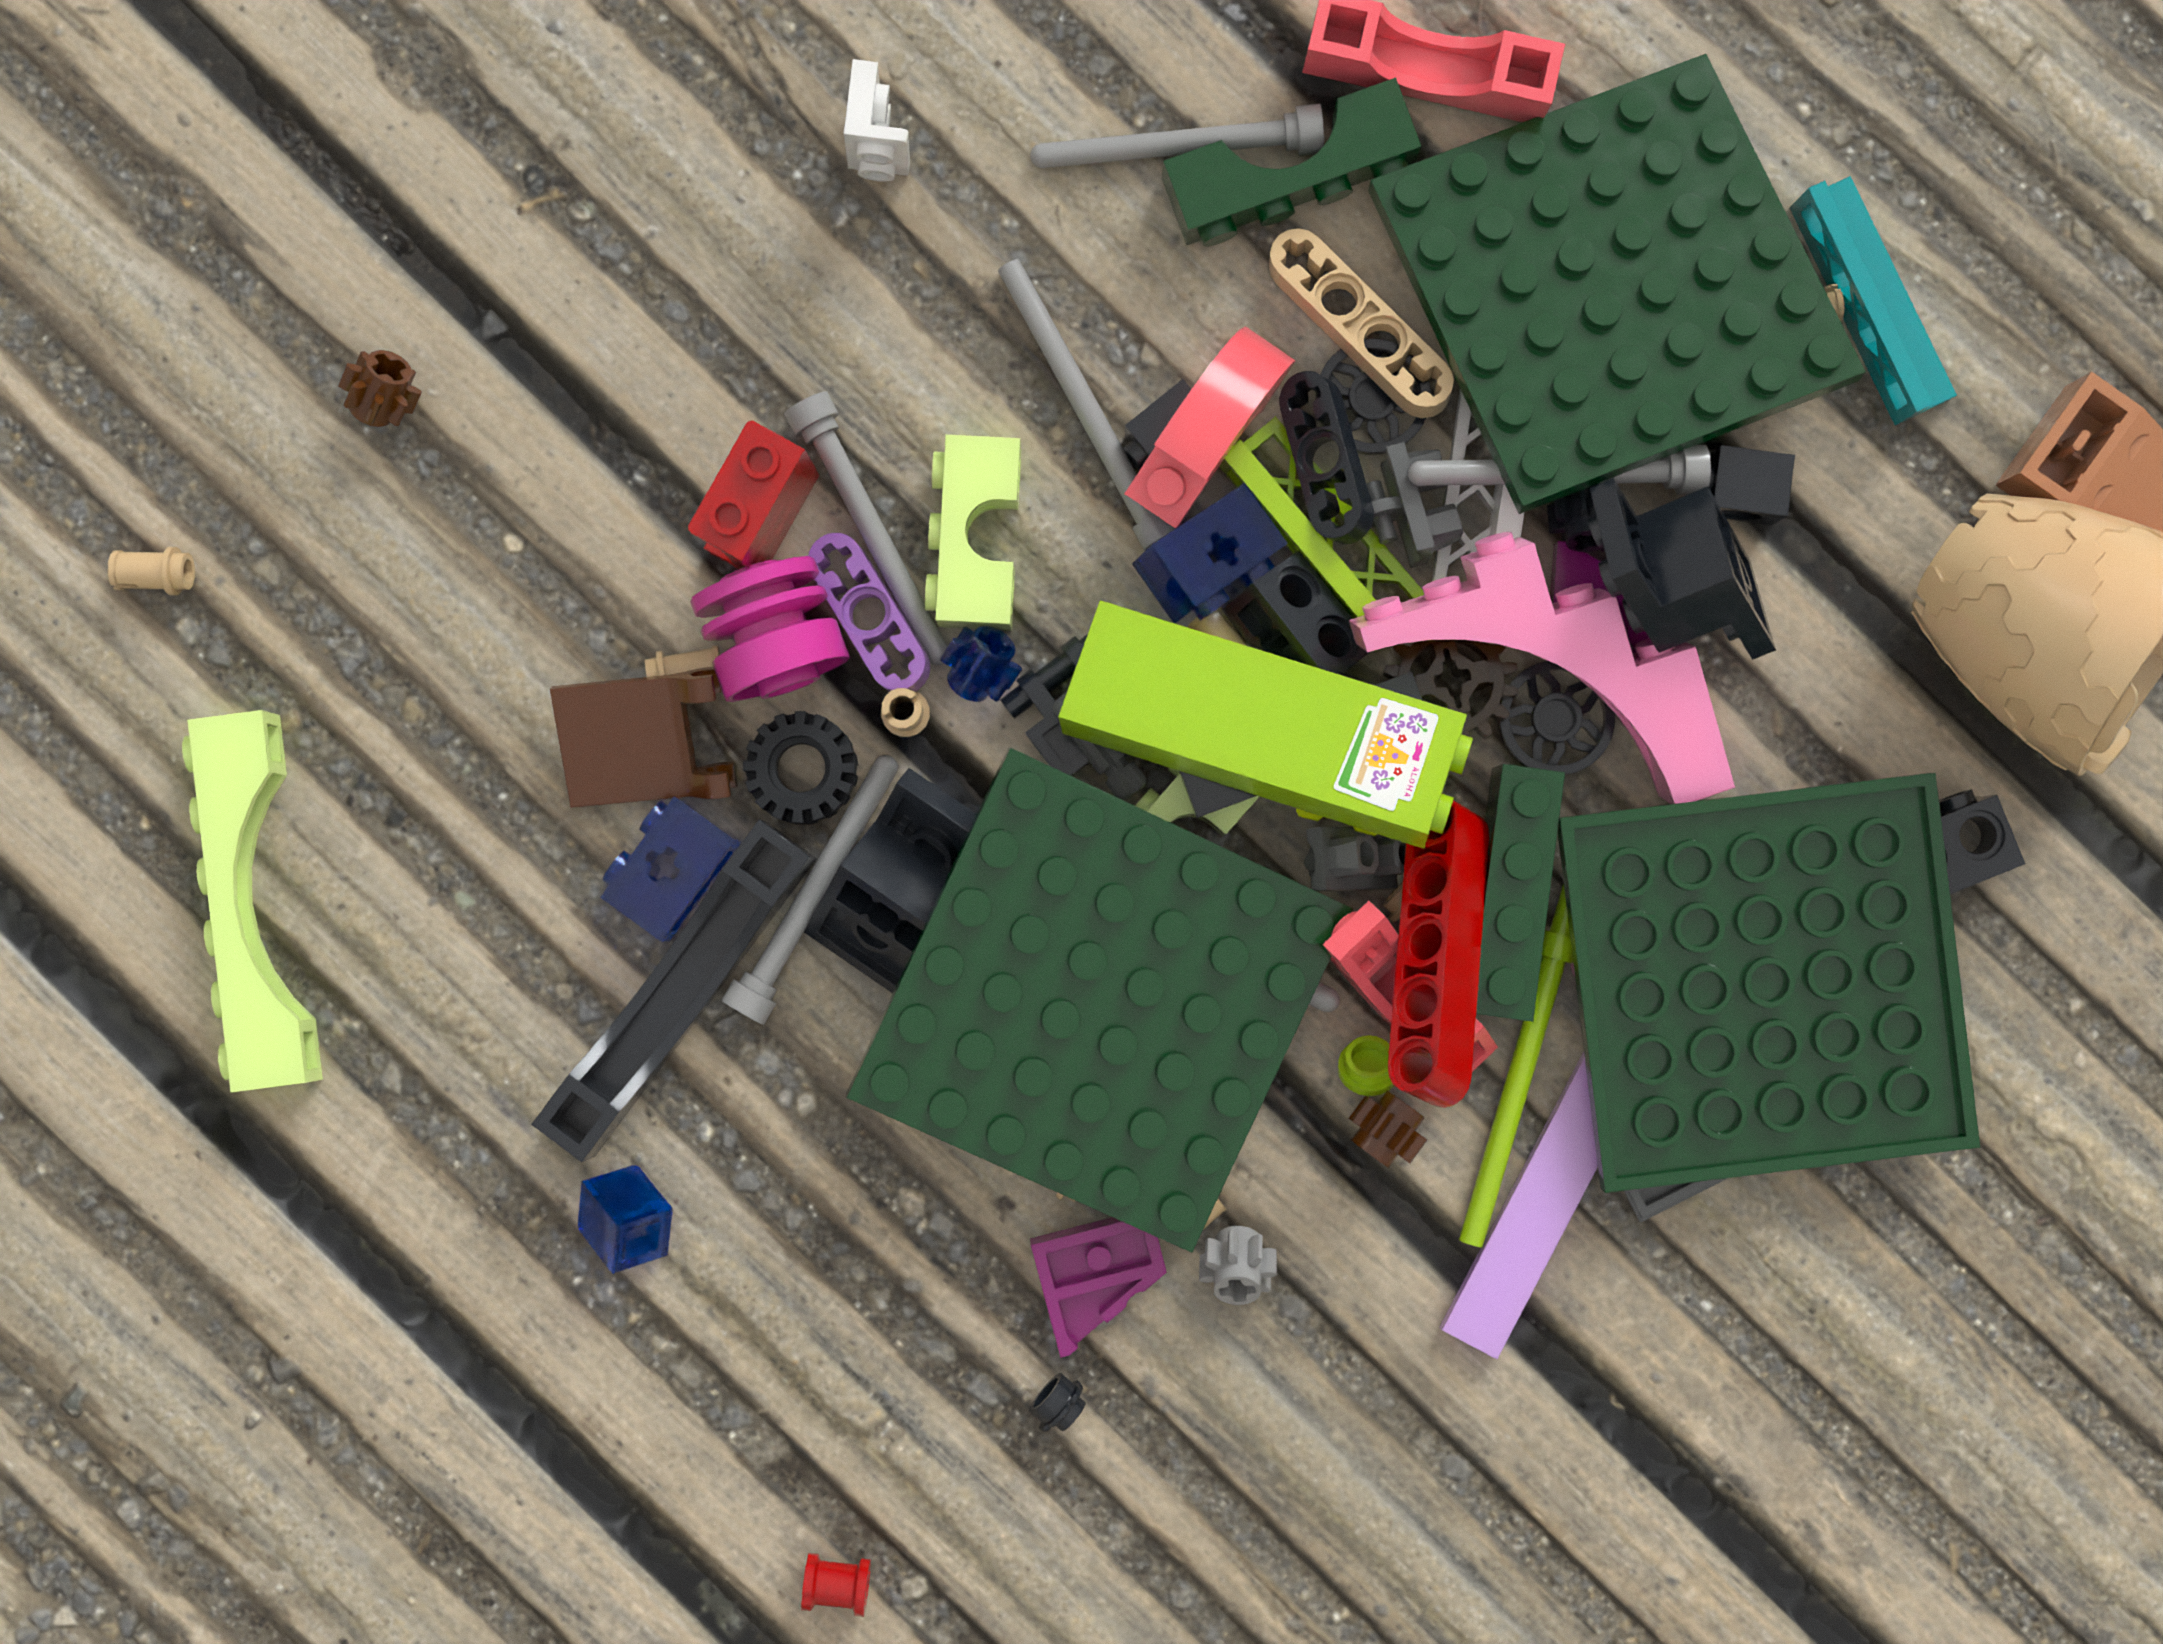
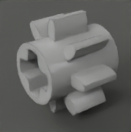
M1231 1226L1224 1228L1218 1232L1215 1239L1207 1238L1205 1240V1253L1200 1255L1199 1281L1205 1283L1214 1282V1295L1225 1303L1233 1305L1249 1304L1257 1300L1261 1292L1268 1293L1271 1291V1277L1277 1276V1250L1274 1248L1262 1249L1263 1235L1249 1227Z

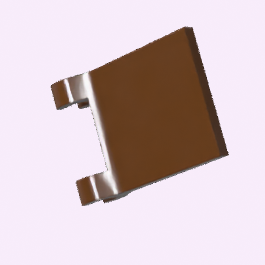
M714 667L698 668L662 676L552 686L550 694L570 807L682 797L702 799L730 797L731 788L738 786L734 762H719L697 767L686 704L707 703L716 700L715 693H721L722 689Z

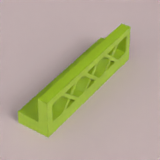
M1276 416L1244 443L1240 439L1234 444L1220 464L1221 470L1291 553L1294 554L1300 550L1353 619L1364 615L1363 606L1376 601L1372 596L1373 582L1398 584L1410 599L1424 595L1421 587L1384 544H1380L1379 538L1371 528L1361 539L1368 549L1366 572L1351 571L1333 550V541L1328 538L1324 539L1313 528L1311 522L1293 502L1294 489L1302 488L1300 480L1295 479L1296 466L1285 426ZM1272 437L1289 455L1288 479L1272 477L1252 454ZM1313 461L1315 471L1319 474L1323 473ZM1324 488L1336 495L1340 508L1339 515L1344 520V514L1352 510V506L1338 498L1335 488ZM1375 558L1389 574L1374 573Z

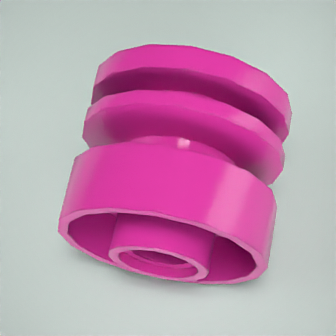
M801 556L779 561L768 560L750 565L749 568L744 567L724 576L719 582L704 588L692 596L690 603L696 617L719 616L702 627L701 634L703 639L707 641L734 639L735 646L717 656L712 662L725 701L737 702L760 696L761 699H768L793 692L818 681L821 678L820 675L837 668L850 658L836 619L818 618L806 620L805 613L820 605L828 596L825 587L819 585L802 587L814 580L819 574L814 558Z

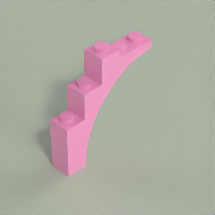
M1502 532L1480 539L1475 542L1476 552L1460 557L1467 581L1460 582L1459 576L1441 578L1422 587L1423 596L1402 603L1399 596L1382 598L1363 606V616L1349 620L1356 644L1366 652L1397 644L1425 640H1472L1504 645L1529 652L1553 662L1569 671L1593 690L1616 714L1634 739L1645 760L1659 797L1670 804L1697 801L1735 788L1696 646L1685 642L1659 653L1650 638L1638 642L1635 645L1637 652L1632 653L1617 598H1613L1609 592L1603 589H1594L1592 583H1585L1556 593L1557 602L1552 603L1535 543L1521 537L1513 538L1512 532Z

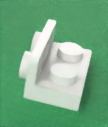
M853 59L844 128L848 169H856L859 176L874 181H892L895 178V174L908 175L910 165L909 133L906 129L889 127L891 104H889L890 85L879 83L878 62Z

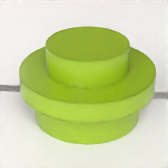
M1366 1035L1358 1037L1342 1050L1338 1059V1075L1342 1083L1352 1092L1363 1096L1381 1095L1393 1088L1394 1085L1388 1074L1389 1043L1380 1037Z

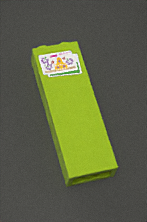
M1101 600L1099 601L1058 716L1063 734L1423 849L1425 848L1430 831L1443 834L1454 797L1442 794L1449 771L1462 775L1473 742V738L1462 735L1467 714Z

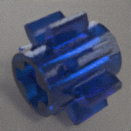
M967 626L963 627L958 637L951 640L940 658L941 662L951 667L947 674V681L951 689L960 697L972 702L984 701L988 696L995 702H998L1004 692L1011 688L1022 671L1020 665L1011 661L1016 653L1013 641L1004 632L991 626H980L974 632Z

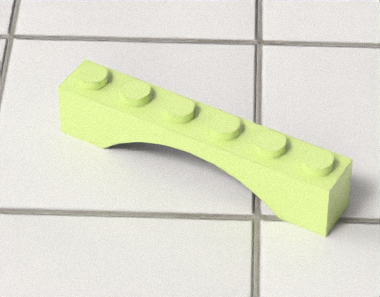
M258 710L187 720L189 736L183 738L182 753L185 766L190 773L194 774L196 797H192L190 800L189 813L194 831L197 834H201L203 858L198 860L196 872L202 894L208 895L210 920H206L204 924V941L208 954L211 957L215 956L218 981L212 984L211 1002L216 1017L222 1018L225 1043H221L218 1050V1063L221 1075L225 1080H229L230 1092L323 1080L316 1018L293 997L274 970L260 938L253 907L252 866L258 833L273 797L287 776L280 715Z

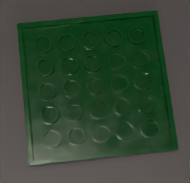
M1707 54L1547 113L1544 118L1536 117L1371 179L1368 192L1490 454L1499 468L1501 477L1518 514L1856 383L1866 372Z
M1008 747L846 1092V1098L1192 1253L1331 959V955L1323 944L1331 937L1336 924L1345 915L1353 912L1354 909Z
M1922 773L1559 817L1558 840L1600 1189L1603 1192L1609 1193L1980 1148L1936 773Z

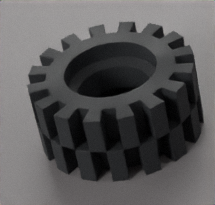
M795 711V714L786 715L782 713L775 716L774 721L768 725L764 723L756 730L759 732L754 741L750 740L746 747V750L749 752L747 761L743 760V771L746 772L747 776L745 784L748 792L752 793L756 799L755 802L761 809L767 811L771 816L788 823L809 825L818 823L819 820L824 818H831L837 814V810L843 804L846 806L851 798L850 793L853 787L857 785L858 776L856 771L859 764L857 755L852 747L853 744L836 724L821 715L809 714L806 711ZM805 744L816 748L821 753L825 762L823 779L814 789L807 792H794L787 789L782 784L778 775V763L782 754L795 745Z

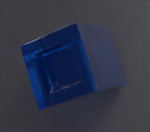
M632 1165L581 1181L578 1229L612 1274L668 1256L673 1208L639 1166Z

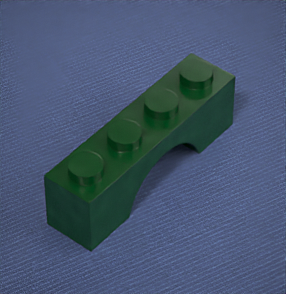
M1395 77L1338 98L1332 116V130L1328 141L1318 153L1303 163L1281 169L1259 167L1238 157L1220 140L1164 160L1162 181L1186 246L1202 241L1204 247H1209L1233 238L1238 234L1237 227L1256 220L1260 221L1261 226H1269L1281 222L1295 214V206L1315 199H1317L1318 205H1328L1337 202L1353 192L1351 186L1414 164L1421 149V144Z
M1501 764L1491 770L1485 822L1489 829V847L1476 1014L1533 1022L1565 772Z

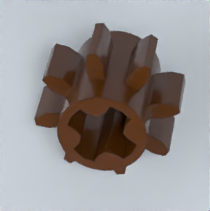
M377 350L370 354L365 351L360 352L356 364L347 363L338 387L349 392L344 402L345 408H349L352 415L360 422L374 427H383L390 423L394 426H399L405 413L413 414L422 393L420 389L411 385L416 374L415 370L411 369L404 358L386 350Z
M1388 1090L1378 1103L1369 1096H1364L1348 1118L1360 1127L1351 1141L1387 1168L1391 1166L1398 1155L1411 1164L1427 1142L1425 1137L1416 1132L1425 1117Z

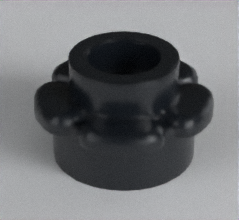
M1058 1373L1038 1393L1030 1406L1029 1412L1041 1422L1039 1425L1041 1431L1047 1432L1051 1427L1055 1426L1061 1431H1065L1079 1417L1086 1402L1080 1398L1083 1386L1078 1380L1072 1383L1062 1373Z

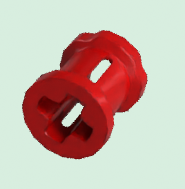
M808 1553L802 1588L801 1610L812 1611L815 1605L852 1609L854 1616L864 1617L870 1584L871 1559L862 1558L858 1564L822 1561L819 1554Z

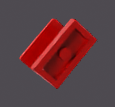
M748 421L690 521L688 530L694 536L707 542L704 549L708 553L737 569L749 568L750 565L772 560L820 475L804 448L755 421Z

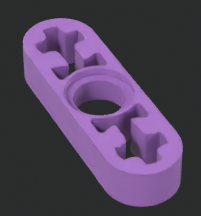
M829 533L820 537L812 545L808 556L815 559L819 574L814 580L817 585L825 587L828 595L826 600L874 679L889 692L897 688H907L914 692L918 691L926 683L930 674L929 657L866 553L848 535ZM837 549L843 556L852 553V556L847 559L845 564L851 576L859 585L848 590L843 580L835 572H824L831 565L828 554L833 550ZM868 576L869 583L861 584ZM846 593L839 601L838 594ZM866 598L880 599L885 606L884 620L873 630L858 629L853 621V611L856 605ZM897 627H899L901 633L898 635L891 636L897 629ZM890 638L895 648L902 655L909 657L914 654L915 659L908 664L911 675L903 680L895 673L887 676L886 671L893 666L889 655L879 644L872 652H870L868 646Z

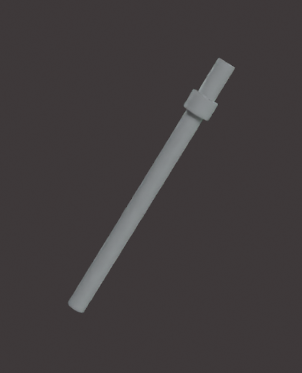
M1015 259L999 268L998 272L1137 525L1132 529L1144 551L1151 549L1171 588L1176 590L1194 580V577L1172 538L1176 534L1174 527L1124 494L1137 475L1134 467L1124 452L1123 447L1020 260Z

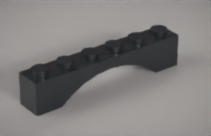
M759 819L722 868L697 910L657 967L611 1026L568 1074L531 1125L580 1162L595 1157L817 858L770 823Z

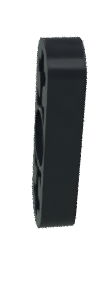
M1302 371L1296 373L1284 384L1279 397V407L1313 528L1320 535L1338 544H1353L1361 540L1370 530L1373 523L1374 510L1343 398L1339 388L1317 372ZM1311 390L1321 395V397L1313 401V410L1316 420L1326 426L1317 427L1314 417L1301 409L1302 406L1309 402L1308 392ZM1336 442L1339 448V458L1336 465L1326 473H1317L1313 465L1317 449L1324 443ZM1324 488H1335L1338 498L1352 506V510L1344 514L1345 524L1343 526L1331 520V518L1339 514L1340 508L1336 495Z

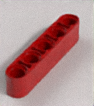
M1454 800L1443 834L1430 831L1424 849L1406 843L1388 1056V1074L1395 1087L1433 1106L1442 1108L1454 1106L1462 1100L1469 1090L1472 1079L1489 847V829L1484 818Z

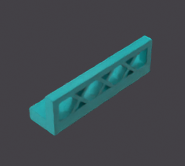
M1851 176L1829 186L1824 180L1809 187L1789 209L1826 285L1837 284L1838 289L1842 291L1844 298L1843 320L1894 425L1896 426L1956 397L1957 394Z

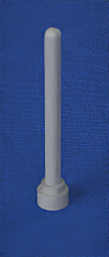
M1321 104L1295 106V112L1284 113V120L1040 143L1032 148L1030 159L1038 168H1051L1181 155L1220 140L1230 150L1286 145V151L1298 150L1299 156L1315 155L1324 146Z
M820 392L798 402L784 413L795 437L802 436L807 445L814 444L901 612L926 651L930 663L933 665L944 664L949 658V648L930 612L925 611V603L835 434L839 429L835 420L839 413L828 392Z
M1695 445L1613 478L1616 483H1663L1665 489H1674L1677 495H1688L1704 487H1709L1711 475L1709 450L1706 445ZM1420 460L1412 463L1408 469L1409 480L1418 486L1505 485L1494 460Z
M882 755L875 760L752 973L750 974L745 971L740 981L733 979L721 1000L731 1008L762 1025L766 1023L777 1004L772 1001L777 991L773 984L808 926L840 864L853 849L898 771L897 761L892 756Z

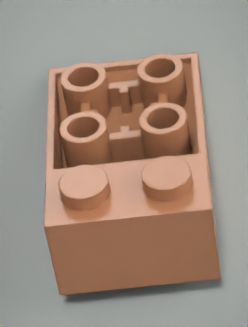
M2091 371L2063 388L1995 486L2010 496L2045 498L2077 504L2163 532V429L2142 406Z

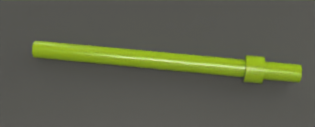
M1564 884L1550 930H1545L1534 1019L1533 1022H1522L1459 1237V1241L1483 1248L1566 963H1573Z

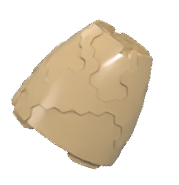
M1987 493L1980 497L1969 511L1972 515L1979 518L1976 525L1972 527L1967 523L1958 524L1927 567L1917 588V593L1922 600L1919 598L1914 599L1912 603L1913 611L1911 613L1939 656L1952 669L1964 686L2023 742L2041 753L2052 764L2065 771L2069 770L2078 776L2083 775L2088 770L2095 774H2103L2125 749L2132 732L2125 727L2163 674V532L2130 520L2068 502Z

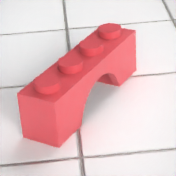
M1319 0L1302 73L1367 88L1396 77L1403 96L1525 122L1536 117L1544 118L1551 107L1565 44L1506 30L1482 37L1445 35L1424 30L1400 20L1391 14L1381 2L1372 0Z

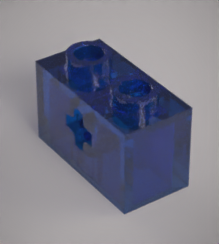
M1243 483L1152 544L1132 565L1173 623L1176 624L1192 612L1201 621L1230 600L1225 589L1238 580L1246 589L1258 578L1273 569L1275 565L1270 558L1288 543L1248 486ZM1211 554L1216 558V563H1213L1209 558Z
M676 796L672 798L668 805L661 800L651 809L639 828L645 834L642 841L632 854L625 850L621 852L607 869L602 879L609 886L600 898L659 941H671L715 881L722 868L742 843V841L687 801ZM676 851L678 855L674 859V865L680 870L676 878L663 876L658 880L656 877L660 873L661 867L654 862L657 855L671 856Z

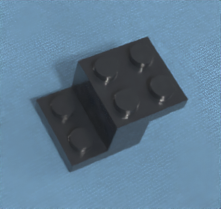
M1614 478L1590 488L1596 514L1588 517V524L1598 548L1602 552L1605 551L1607 559L1598 563L1599 570L1610 595L1614 598L1622 594L1624 597L1622 599L1623 608L1636 634L1645 631L1660 653L1722 628L1729 641L1737 638L1741 640L1752 660L1776 651L1751 561L1708 486L1636 516Z
M908 768L896 783L876 821L840 864L804 933L893 993L977 814L945 793L939 786L929 782Z

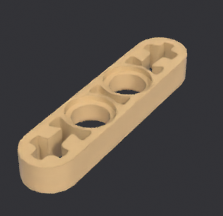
M1299 228L1287 230L1278 235L1272 243L1269 258L1270 276L1276 285L1402 410L1418 418L1434 417L1442 412L1449 403L1454 384L1453 374L1447 363L1318 236L1308 230ZM1287 252L1296 257L1304 252L1308 254L1307 268L1318 280L1312 291H1308L1310 289L1311 275L1302 266L1296 264L1290 269L1285 267ZM1342 289L1353 295L1357 306L1352 312L1338 316L1328 312L1322 305L1321 299L1331 290ZM1375 331H1386L1395 336L1399 349L1390 357H1375L1365 348L1364 340ZM1408 355L1414 356L1411 359L1409 371L1418 380L1425 382L1432 377L1437 381L1434 397L1427 391L1422 392L1418 396L1412 393L1415 380L1404 367L1401 368ZM1400 369L1397 376L1392 375V373Z

